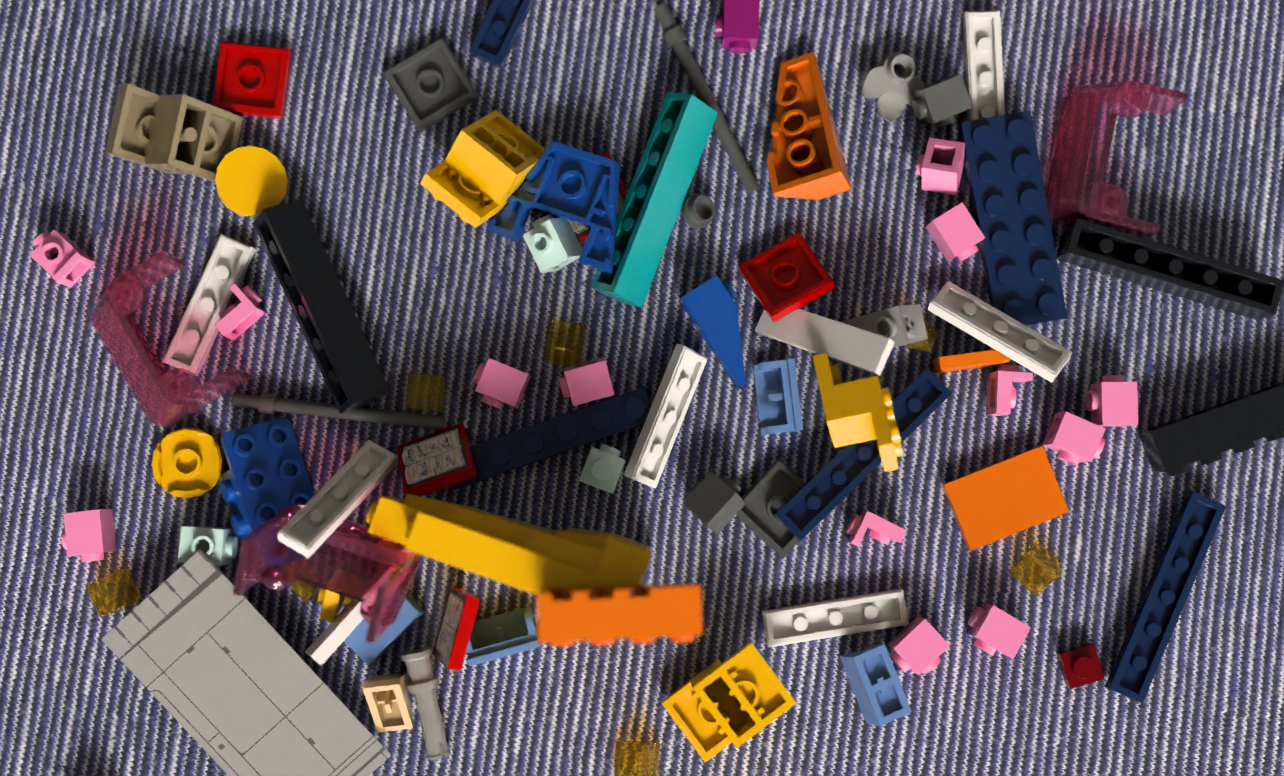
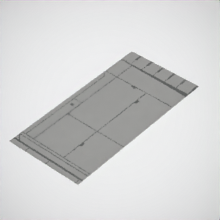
M198 550L102 638V641L228 776H369L391 756L202 550Z

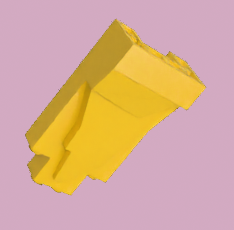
M406 494L405 500L394 496H381L379 502L374 501L372 503L366 522L371 524L368 530L370 534L405 545L406 550L535 595L542 588L641 585L652 554L650 545L612 532L569 527L567 529L553 530L470 506L412 494Z

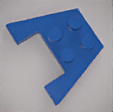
M553 141L525 176L527 180L515 196L510 195L506 201L508 202L507 206L496 220L492 218L486 230L498 236L519 242L532 209L589 227L591 230L578 262L612 274L620 165L615 160Z

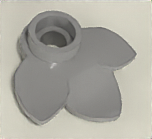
M897 52L887 56L882 66L869 70L862 82L861 94L864 98H877L876 105L880 115L887 122H893L902 114L907 104L912 106L911 102L914 100L912 91L925 85L915 75L916 66L913 59L904 53ZM894 66L899 68V77L895 74Z

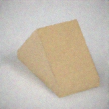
M407 672L376 675L363 682V691L377 733L413 728L411 695L406 686L409 683Z

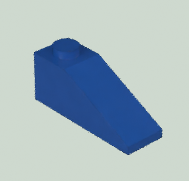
M715 275L681 297L680 304L738 390L746 384L737 306L733 300L737 297V294L726 279L721 282L719 277Z

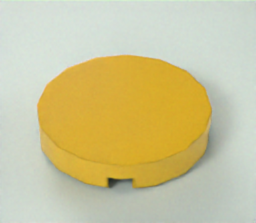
M246 146L236 148L224 156L217 166L215 184L218 197L228 209L238 215L258 217L264 208L280 205L286 195L288 179L285 167L277 156L264 148Z
M185 427L171 431L161 443H158L153 451L151 466L155 480L169 494L175 497L195 498L206 495L218 485L221 475L224 474L226 460L223 448L214 436L204 430Z

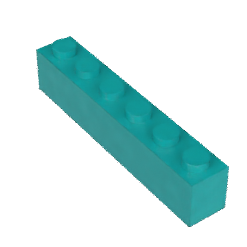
M667 92L616 220L612 274L597 270L590 286L618 302L642 308L718 113L693 94Z

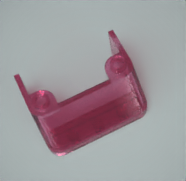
M1136 81L1080 85L1071 89L1062 100L1044 184L1050 221L1067 225L1078 218L1142 238H1147L1159 232L1161 224L1126 217L1128 207L1126 193L1116 185L1103 182L1117 116L1134 118L1144 111L1166 115L1186 101L1188 93Z
M165 251L159 252L114 279L95 307L92 314V323L148 420L155 425L172 426L250 380L251 377L248 372L230 368L204 385H201L197 376L189 370L177 368L166 373L131 314L142 306L145 300V289L185 266L181 259Z
M304 505L287 507L243 538L233 594L240 596L257 582L263 583L272 590H283L300 580L362 602L359 611L360 615L369 623L366 641L374 643L396 620L421 560L420 554L406 550L405 545L368 533L370 527L347 519L307 558L278 540V532Z

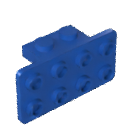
M282 417L226 432L221 437V444L230 470L221 475L220 491L223 499L230 503L233 512L231 525L234 533L237 536L240 535L242 543L253 540L261 566L265 570H272L306 559V556L278 540V532L314 496L290 420ZM329 537L310 557L330 549Z

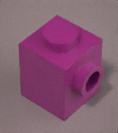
M724 0L722 15H716L715 37H722L721 49H729L730 52L736 54L748 53L750 49L756 50L759 39L760 0Z

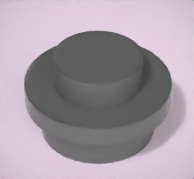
M694 193L684 199L682 215L690 227L700 229L706 227L714 218L715 206L708 196Z

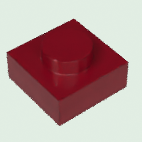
M1087 643L1056 652L1067 688L1073 689L1105 679L1094 644Z

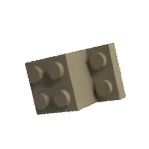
M129 83L120 84L105 153L166 174H191L215 182L217 166L226 154L237 148L243 117L185 94L158 95Z

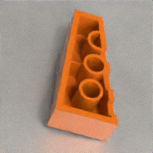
M700 583L542 588L537 593L538 644L551 643V646L575 645V642L590 641L591 645L614 644L615 639H630V643L646 644L654 643V637L670 636V642H693L694 635L703 634Z

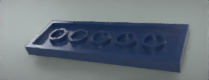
M1031 111L960 123L958 128L961 142L965 143L964 162L974 218L977 226L985 236V239L979 242L990 305L1026 326L1066 319L1067 313Z

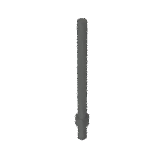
M666 3L658 5L654 8V12L665 31L663 37L668 47L674 49L699 100L718 113L713 127L746 192L749 194L756 191L760 186L686 43L688 38L682 26H677Z
M262 392L261 395L233 393L231 399L232 407L258 409L259 413L275 415L276 412L436 430H443L445 427V416L359 407L340 414L336 404L278 398V394Z

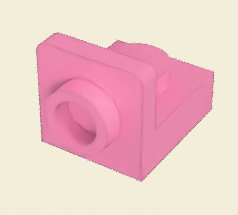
M233 282L228 287L241 302L238 305L233 304L226 308L220 315L221 320L214 326L223 336L235 340L266 312L259 305L262 301L261 297L249 285L242 287Z
M1000 365V370L989 373L987 415L1004 416L1011 414V409L1015 407L1016 389L1012 387V382L1023 383L1033 380V373L1022 372V366Z
M862 510L860 515L855 513L846 529V533L850 534L847 542L859 546L867 528L871 529L868 536L886 545L889 544L890 540L901 543L907 531L866 510Z

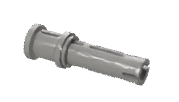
M432 647L417 648L400 654L401 660L405 661L409 683L406 685L407 690L415 696L427 751V760H437L442 758L441 754L444 757L451 754L435 689L438 687L439 678L434 676L430 658V655L433 653Z

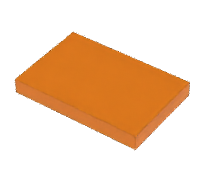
M1043 446L1035 447L942 484L968 551L975 550L1070 512Z

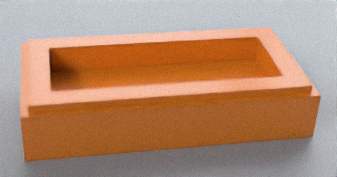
M997 350L938 357L932 360L933 372L944 373L1003 365L1009 363L1012 359Z

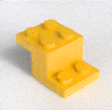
M494 110L463 128L445 161L426 172L420 184L434 198L442 201L456 212L463 221L477 228L507 206V199L510 195L515 196L525 176L546 149L499 111Z
M827 353L813 355L826 422L834 448L877 439L884 472L899 469L896 457L903 456L889 388H881L878 376L842 383L838 365H830Z
M751 641L724 662L717 659L662 701L664 708L704 762L708 761L731 742L738 748L796 704Z

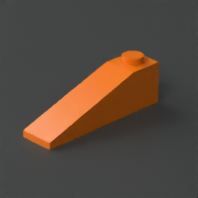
M814 51L782 62L780 64L775 99L777 102L775 122H772L771 134L773 135L771 152H768L767 167L774 196L820 200L851 190L845 158Z

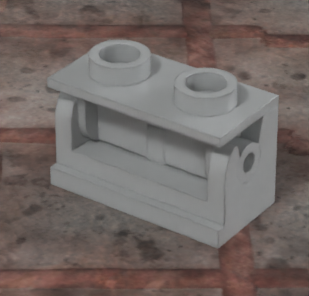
M920 304L899 305L841 321V323L890 338L894 342L892 348L928 339Z

